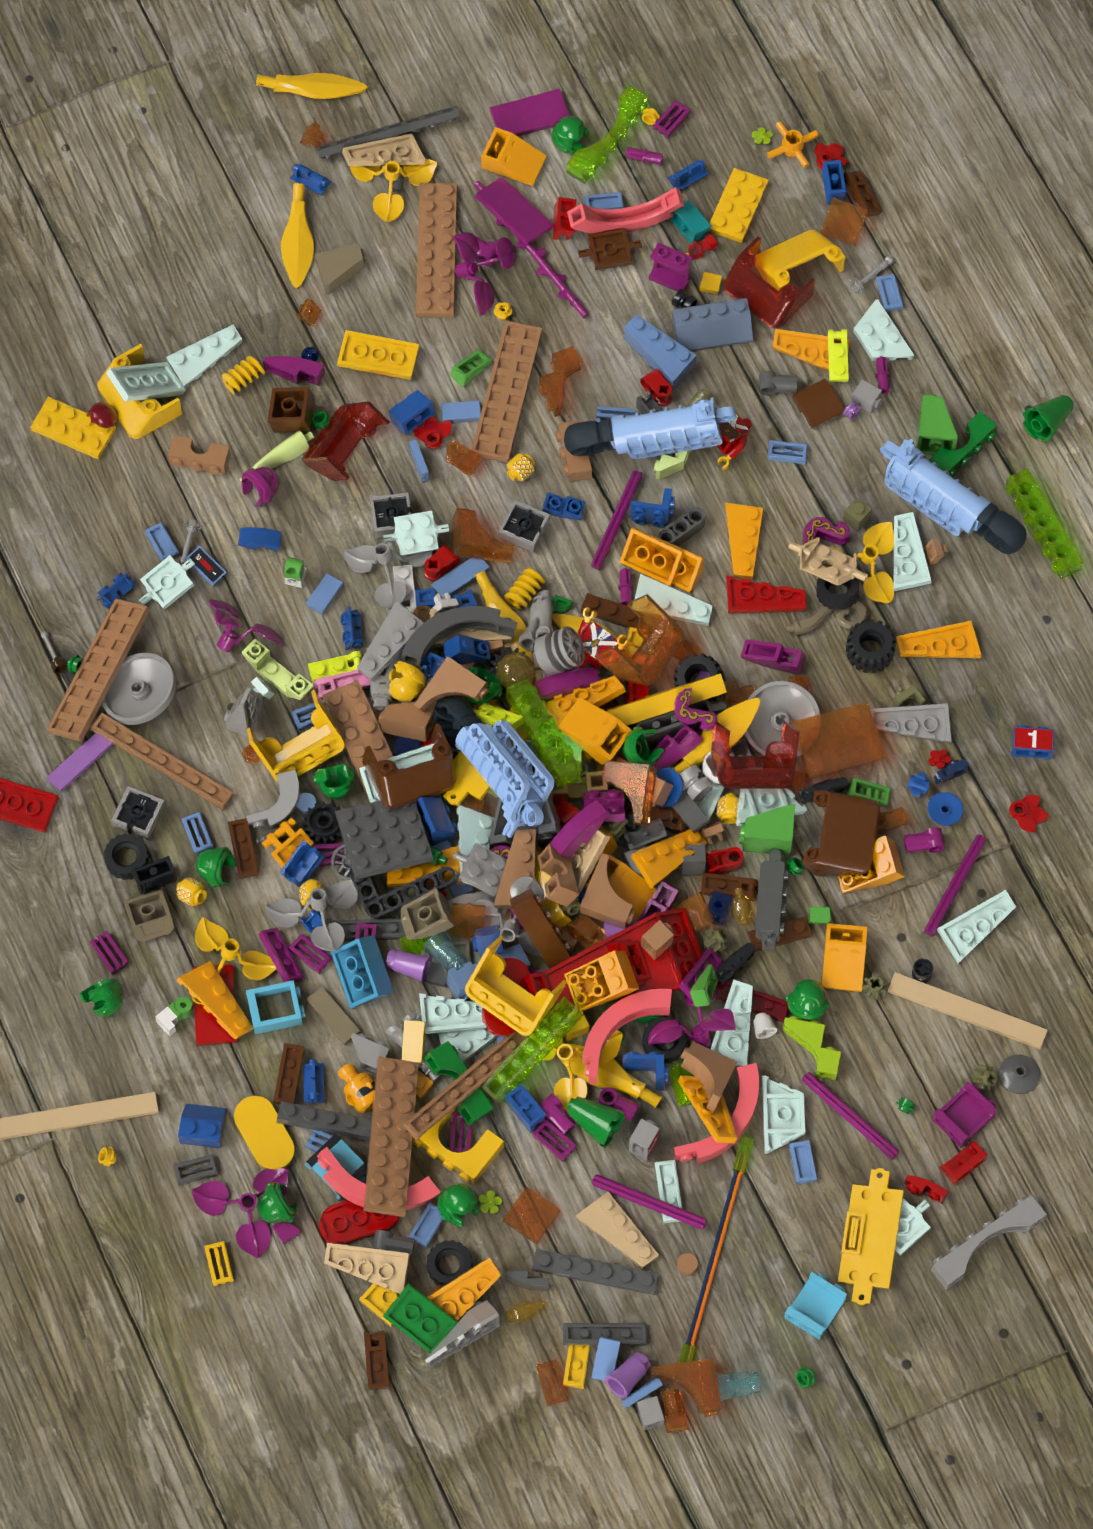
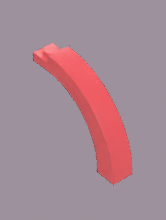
M675 187L649 202L633 207L598 209L581 203L567 213L571 228L581 232L594 234L624 228L625 232L653 226L673 217V211L684 206L680 189Z
M651 989L629 995L613 1004L599 1017L587 1037L583 1052L582 1064H586L585 1076H589V1084H597L601 1053L607 1041L619 1028L641 1017L653 1015L669 1016L672 989Z
M757 1063L737 1067L736 1069L739 1098L731 1116L737 1135L736 1142L747 1130L756 1110L759 1094ZM711 1135L695 1143L674 1147L673 1154L675 1161L681 1160V1162H686L696 1157L697 1164L721 1155L734 1144L715 1142Z
M328 1147L320 1151L317 1155L318 1163L324 1170L327 1169L328 1171L323 1176V1179L342 1197L364 1207L366 1184L351 1176L340 1165ZM429 1176L414 1185L408 1186L406 1210L426 1204L441 1193Z

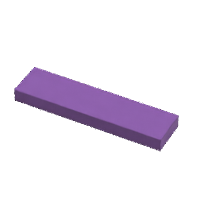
M95 733L47 776V780L58 791L62 792L114 744Z

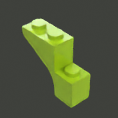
M795 1016L785 1017L783 1031L813 1055L816 1061L815 1077L836 1081L841 1051H837L833 1047L821 1048L825 1025L816 1020L808 1022L802 1021Z

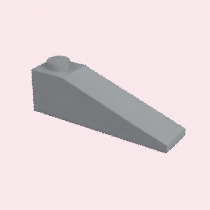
M247 687L233 704L231 710H228L225 714L224 721H226L227 729L248 737L246 729L249 727L253 729L264 704L263 695Z
M487 1300L484 1302L478 1301L473 1304L471 1310L463 1316L426 1358L427 1368L500 1327V1316Z

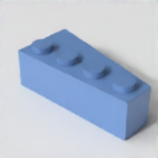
M637 314L624 327V339L646 360L649 367L658 369L662 373L663 377L672 386V392L696 366V355Z
M520 944L506 948L504 952L497 953L503 959L513 957L521 960L530 970L531 964ZM471 961L465 963L459 970H456L455 967L448 970L446 983L454 999L472 1000L467 996L465 986L479 961L476 964H472Z

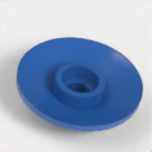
M670 768L659 769L653 775L674 785L663 805V808L674 805L680 799L683 792V781L677 771Z

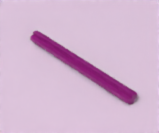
M637 470L632 472L592 560V568L601 569L642 479V472Z
M976 835L925 927V934L931 937L935 935L986 842L984 836Z
M808 1072L804 1075L802 1081L886 1156L894 1159L898 1155L899 1151L812 1073Z
M598 1174L593 1177V1186L701 1230L707 1224V1219Z

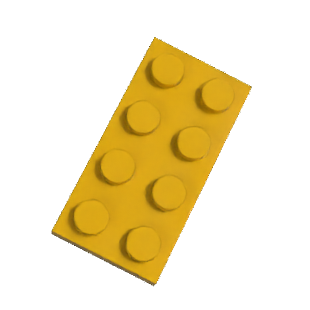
M734 168L709 223L712 227L708 232L743 243L767 188L769 179Z
M346 330L337 366L411 380L420 346L417 343Z
M51 397L46 399L30 427L33 432L98 460L116 431V425L109 428L99 427L97 424L91 423L90 416L87 417L86 412Z

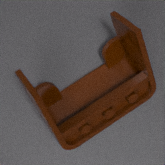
M439 723L435 724L431 736V742L434 744L431 750L433 759L402 770H398L396 764L391 760L377 762L370 745L366 746L362 763L383 806L386 808L395 809L416 802L420 797H432L454 788L456 775L452 750Z

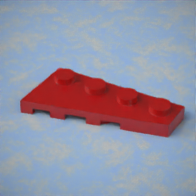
M726 575L728 614L806 611L805 590L786 586H771L770 583L762 582L761 584L751 582L749 579L743 578L740 580Z

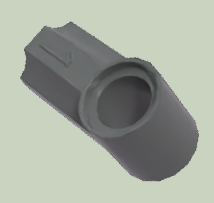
M763 371L760 373L759 392L762 395H774L776 392L796 393L797 375H776L773 371Z
M377 1230L375 1231L372 1249L409 1253L410 1258H412L415 1239L394 1236L391 1232Z

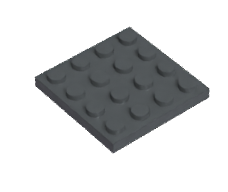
M379 800L335 811L355 880L433 861V855L416 802L395 809H388Z

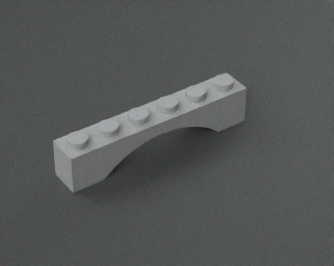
M1032 1195L1028 1198H1020L1015 1203L1016 1206L1011 1210L1005 1209L998 1215L1000 1218L994 1222L992 1220L988 1221L982 1226L983 1230L979 1233H976V1231L971 1233L966 1238L967 1241L962 1245L957 1243L949 1250L950 1253L945 1257L940 1255L933 1261L934 1265L931 1271L946 1290L963 1279L970 1258L986 1241L1008 1232H1029L1045 1220L1047 1214Z

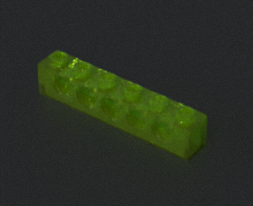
M1027 468L1009 476L1005 490L1014 499L1017 511H1021L1024 516L1025 525L1031 528L1035 542H1039L1042 547L1043 556L1049 559L1053 573L1057 574L1060 579H1063L1081 571L1082 559L1029 469ZM1020 492H1026L1028 495H1023ZM1030 507H1035L1037 510H1031ZM1038 523H1045L1046 526H1041ZM1052 538L1055 542H1050L1048 539ZM1057 554H1062V555H1064L1065 557H1064V558H1060V557L1057 556Z
M528 679L507 686L506 699L514 713L523 716L524 723L522 727L532 744L536 746L540 758L552 775L558 789L580 781L581 763L575 760L571 746H567L562 731L558 730L555 726V720L552 715L548 714L545 702L538 697L536 687L531 685Z
M564 996L481 1088L502 1105L505 1101V1095L525 1080L584 1014Z

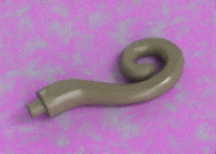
M858 599L856 604L850 607L856 610L858 614L855 620L848 621L845 619L850 614L849 608L838 611L836 620L842 628L851 630V628L855 627V624L859 623L861 625L862 621L867 619V608ZM822 605L810 617L793 620L792 624L785 625L786 633L793 632L794 635L809 633L835 609L831 610Z

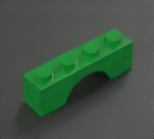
M979 411L967 423L965 432L969 439L968 443L956 450H948L941 447L929 461L931 463L936 462L938 468L943 471L947 470L953 478L961 466L965 467L969 463L970 457L974 454H979L984 447L983 445L987 441L990 443L995 438L997 425Z
M449 1041L433 1049L424 1057V1061L435 1076L445 1075L456 1080L469 1069L467 1064L462 1062L458 1056L457 1049ZM480 1086L461 1102L457 1110L467 1125L470 1126L487 1116L494 1108L490 1098L484 1095Z

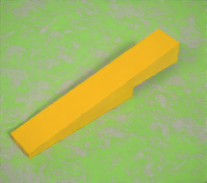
M720 673L608 709L607 712L628 726L673 711L677 695L686 688H692L689 705L727 693Z

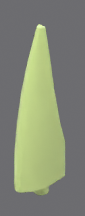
M299 430L273 448L251 468L268 467L273 469L297 458L310 449L307 442L314 438L313 434L308 432L303 435Z

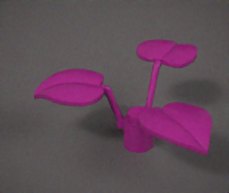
M464 232L453 236L460 256L464 261L456 265L455 272L459 278L467 277V280L476 281L473 288L479 314L482 316L492 307L494 292L488 282L484 283L483 279L474 277L478 272V266L500 260L502 268H511L516 261V251L508 238L501 237L495 245L498 257L475 263V260L478 258L479 242L474 234Z
M215 599L209 600V604L215 609L214 616L217 626L226 625L216 644L221 650L230 652L235 643L239 644L252 631L281 644L282 647L284 646L282 639L273 629L258 623L237 638L238 634L231 628H242L244 626L242 621L237 618L239 616L238 611L226 602Z
M715 988V991H714V994H713V998H712L711 1003L716 999V996H717V990H716V988ZM685 995V1003L688 1006H695L693 1000L691 1001L688 998V996ZM701 1006L697 1007L700 1024L693 1028L692 1034L684 1025H679L677 1020H666L657 1024L652 1029L648 1039L649 1046L656 1043L675 1041L684 1031L690 1040H694L696 1043L708 1048L712 1044L709 1031L736 1030L734 1014L729 1009H717L703 1019Z
M265 1169L258 1173L253 1181V1187L259 1192L258 1194L246 1193L240 1199L226 1201L229 1196L227 1187L222 1182L209 1181L192 1190L193 1199L204 1213L211 1216L221 1215L224 1212L225 1204L238 1203L240 1209L248 1213L249 1224L239 1227L236 1233V1242L243 1251L255 1258H260L268 1248L270 1230L265 1222L257 1221L253 1223L252 1211L256 1206V1198H259L264 1193V1189L270 1182L281 1183L288 1188V1169ZM287 1188L284 1191H282L283 1197L287 1192Z

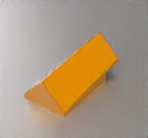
M631 528L620 563L668 586L675 585L690 593L704 572V558L636 528Z

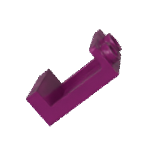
M657 243L650 256V259L654 261V267L649 275V280L677 292L680 289L685 290L691 279L692 256Z
M966 1082L964 1087L941 1109L938 1108L933 1113L931 1120L961 1148L995 1116L997 1109L995 1103L989 1098L986 1099L975 1084L971 1085L969 1082Z

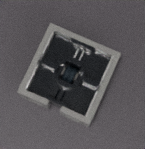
M408 492L370 497L375 538H381L383 535L394 533V517L411 514Z
M514 500L498 531L499 538L534 553L540 541V533H544L550 522V514Z
M128 786L111 820L112 825L127 832L131 829L134 835L149 840L165 808V802L163 799Z

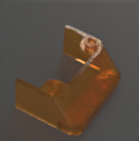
M646 594L627 604L640 618L636 629L638 634L644 639L631 661L615 645L596 653L594 657L616 678L650 686L659 680L682 643L684 632Z

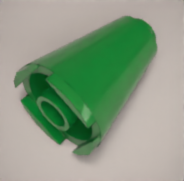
M1060 395L1026 409L1022 417H1025L1023 425L1028 434L1035 440L1039 438L1042 440L1041 442L1049 441L1074 408L1072 399L1066 395Z
M579 1096L575 1099L571 1098L566 1107L568 1115L604 1148L613 1140L611 1137L614 1133L618 1132L625 1118V1112Z

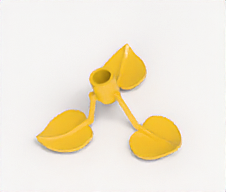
M425 159V164L403 165L402 170V167L396 161H389L381 170V165L350 166V170L354 177L362 182H370L374 175L379 176L385 171V178L389 180V194H378L373 200V210L384 222H391L396 220L404 209L402 196L398 194L392 195L393 181L398 179L399 173L405 178L408 177L412 185L420 186V183H429L431 181L437 162Z
M883 522L870 527L864 533L863 544L865 547L862 553L856 555V560L861 558L863 563L871 565L872 577H868L863 583L864 594L872 601L889 604L894 597L893 580L886 572L881 571L876 575L874 573L875 559L878 554H888L894 548L892 522ZM830 547L834 550L841 552L838 548ZM830 564L823 565L826 568L831 567Z
M205 917L200 920L195 932L196 945L204 952H212L214 949L216 951L221 950L222 960L217 969L218 973H220L225 961L234 960L236 956L239 963L243 965V974L251 980L260 981L266 979L277 970L271 958L258 951L245 952L242 960L241 951H238L239 943L235 939L229 938L225 929L210 922ZM192 997L195 1003L202 1004L196 997Z
M554 1027L535 1029L529 1035L533 1040L530 1043L531 1049H535L534 1041L538 1042L539 1053H535V1055L541 1060L550 1061L557 1052L558 1057L565 1062V1066L568 1069L570 1079L562 1078L554 1087V1095L561 1101L563 1108L568 1112L566 1107L571 1098L575 1099L579 1096L586 1099L588 1087L585 1080L582 1078L574 1079L570 1063L576 1059V1053H583L584 1049L577 1047L573 1049L569 1044H563L561 1032ZM617 1030L610 1037L601 1053L600 1061H610L617 1056L623 1038L622 1032Z

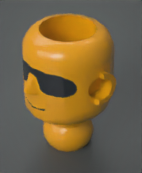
M352 1063L344 1065L338 1071V1076L347 1083L343 1089L347 1103L360 1113L371 1110L373 1108L375 1092L374 1079L366 1072L358 1074L355 1065Z

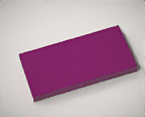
M560 88L489 108L495 127L511 132L516 136L554 127L563 117L570 116Z
M503 177L498 178L475 195V198L526 246L553 228V224Z

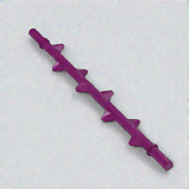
M480 181L474 184L478 191L485 188ZM497 219V226L504 225L499 219ZM517 237L519 241L516 247L525 248L540 265L537 275H548L560 290L557 297L568 299L570 305L577 310L582 318H586L589 313L581 305L579 299L563 283L566 276L556 274L544 260L543 256L546 249H535L531 243L526 246Z

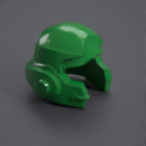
M574 116L563 117L553 128L552 141L557 149L566 154L584 152L585 147L582 144H575V142L579 141L582 135L587 137L589 130L579 118Z
M474 666L467 669L489 685L488 693L483 699L480 698L479 701L466 696L470 702L476 705L487 704L493 698L496 699L502 695V683L489 671Z
M634 727L626 736L621 746L625 759L635 767H652L664 752V749L658 748L649 755L650 750L644 734H655L657 731Z
M349 764L320 768L315 772L313 781L319 785L322 793L327 798L340 799L345 797L351 790V782L356 772Z
M217 847L216 849H207L199 855L196 862L197 873L211 887L216 888L221 885H230V882L222 880L221 870L223 862L227 866L236 867L231 850L228 847Z
M105 979L80 992V997L84 1003L94 1002L92 1010L96 1015L108 1017L115 1014L123 1004L122 985L117 979Z
M804 979L799 981L793 992L786 996L790 1012L801 1019H817L823 1016L826 1010L829 1009L830 1003L825 998L824 988L815 980Z
M270 1182L264 1189V1193L258 1198L256 1204L257 1212L264 1221L274 1224L282 1221L290 1223L294 1220L297 1212V1203L289 1206L285 1201L282 1191L287 1188L286 1185Z
M463 1183L448 1186L438 1197L437 1207L442 1219L459 1228L464 1227V1222L456 1214L465 1215L472 1211L473 1216H475L479 1211L477 1206L478 1198L475 1191Z

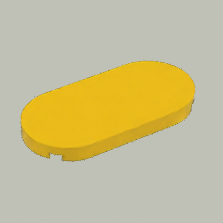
M249 1096L239 1102L234 1112L235 1124L260 1167L274 1170L286 1168L293 1160L295 1151L290 1135L283 1124L277 1123L278 1114L270 1101L261 1096Z

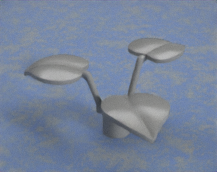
M379 543L375 547L363 545L353 549H345L344 555L347 564L356 573L369 572L373 564H377V562L384 565L389 584H382L376 589L375 599L379 605L392 609L396 601L402 604L407 595L406 585L402 581L392 582L388 569V564L391 563L393 558L392 555L403 562L408 561L413 567H420L425 565V561L433 555V550L400 556L393 548L389 549L386 543Z
M524 876L518 878L512 884L510 894L513 898L531 888L543 900L544 891L536 879ZM479 899L465 913V919L479 926L500 925V936L504 937V941L512 942L516 937L518 938V944L521 945L525 952L542 958L525 929L519 931L520 926L516 921L517 916L514 915L513 919L503 923L502 914L498 913V908H494V902L491 900Z
M345 880L331 885L326 890L321 888L313 889L303 910L298 901L283 899L266 905V912L276 925L289 928L298 924L299 917L305 914L311 904L315 911H320L323 926H318L312 931L311 940L313 944L323 950L336 951L343 945L345 933L342 926L336 922L326 924L324 909L327 903L329 906L334 904L340 910L349 909L356 904L358 893L352 880Z

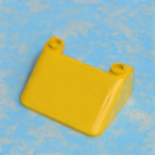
M808 230L757 254L754 258V265L777 302H779L782 298L783 288L790 282L788 270L824 254L829 261L834 263L838 271L842 272L844 270L845 255L838 246L820 232Z

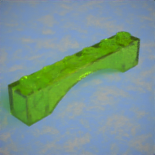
M628 85L618 99V117L611 131L596 144L577 150L567 162L566 173L584 184L588 179H592L599 165L602 166L605 163L607 155L616 149L618 141L624 139L629 127L635 125L640 113L643 114V110L648 107L647 95Z

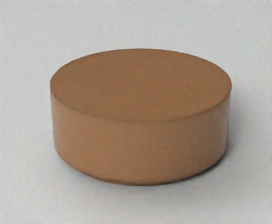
M684 1253L679 1256L677 1269L680 1273L691 1275L696 1271L698 1261L693 1254Z

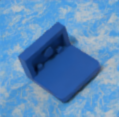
M664 489L662 505L631 501L630 520L636 524L647 523L653 524L656 527L668 526L670 516L674 517L675 497L672 496V489Z
M629 1052L623 1055V1068L626 1071H656V1091H664V1084H668V1065H664V1054L659 1052H649L648 1054Z

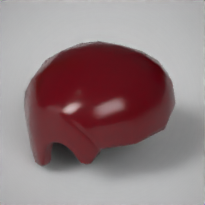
M107 402L95 403L87 413V417L90 416L91 423H95L99 427L109 428L117 422V413L114 407Z

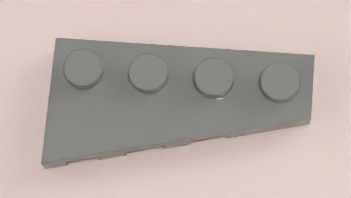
M396 601L357 666L358 671L373 682L403 651L411 635L423 622Z
M948 703L869 709L871 730L945 743L952 742Z

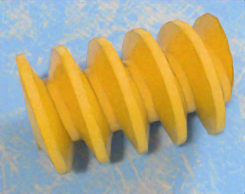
M248 356L246 361L242 360L240 365L236 364L234 369H229L228 374L223 373L222 380L226 388L235 395L233 389L240 392V384L247 387L246 380L252 383V376L258 379L257 372L264 375L265 371L257 359Z
M524 569L522 575L518 577V581L514 582L513 587L504 595V598L509 605L517 610L521 609L520 606L527 607L528 604L525 600L531 601L532 597L529 594L535 596L537 593L533 588L539 590L541 588L539 583L544 584L545 580L534 569Z

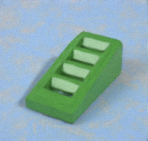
M478 349L452 367L451 377L464 387L492 363V360Z
M853 777L849 782L847 795L875 800L880 806L887 807L891 788ZM863 789H866L865 795H863ZM871 791H874L873 797H871ZM879 792H882V799H878Z
M810 907L808 923H829L830 907Z
M712 965L706 967L690 991L696 1007L710 1006L718 982Z

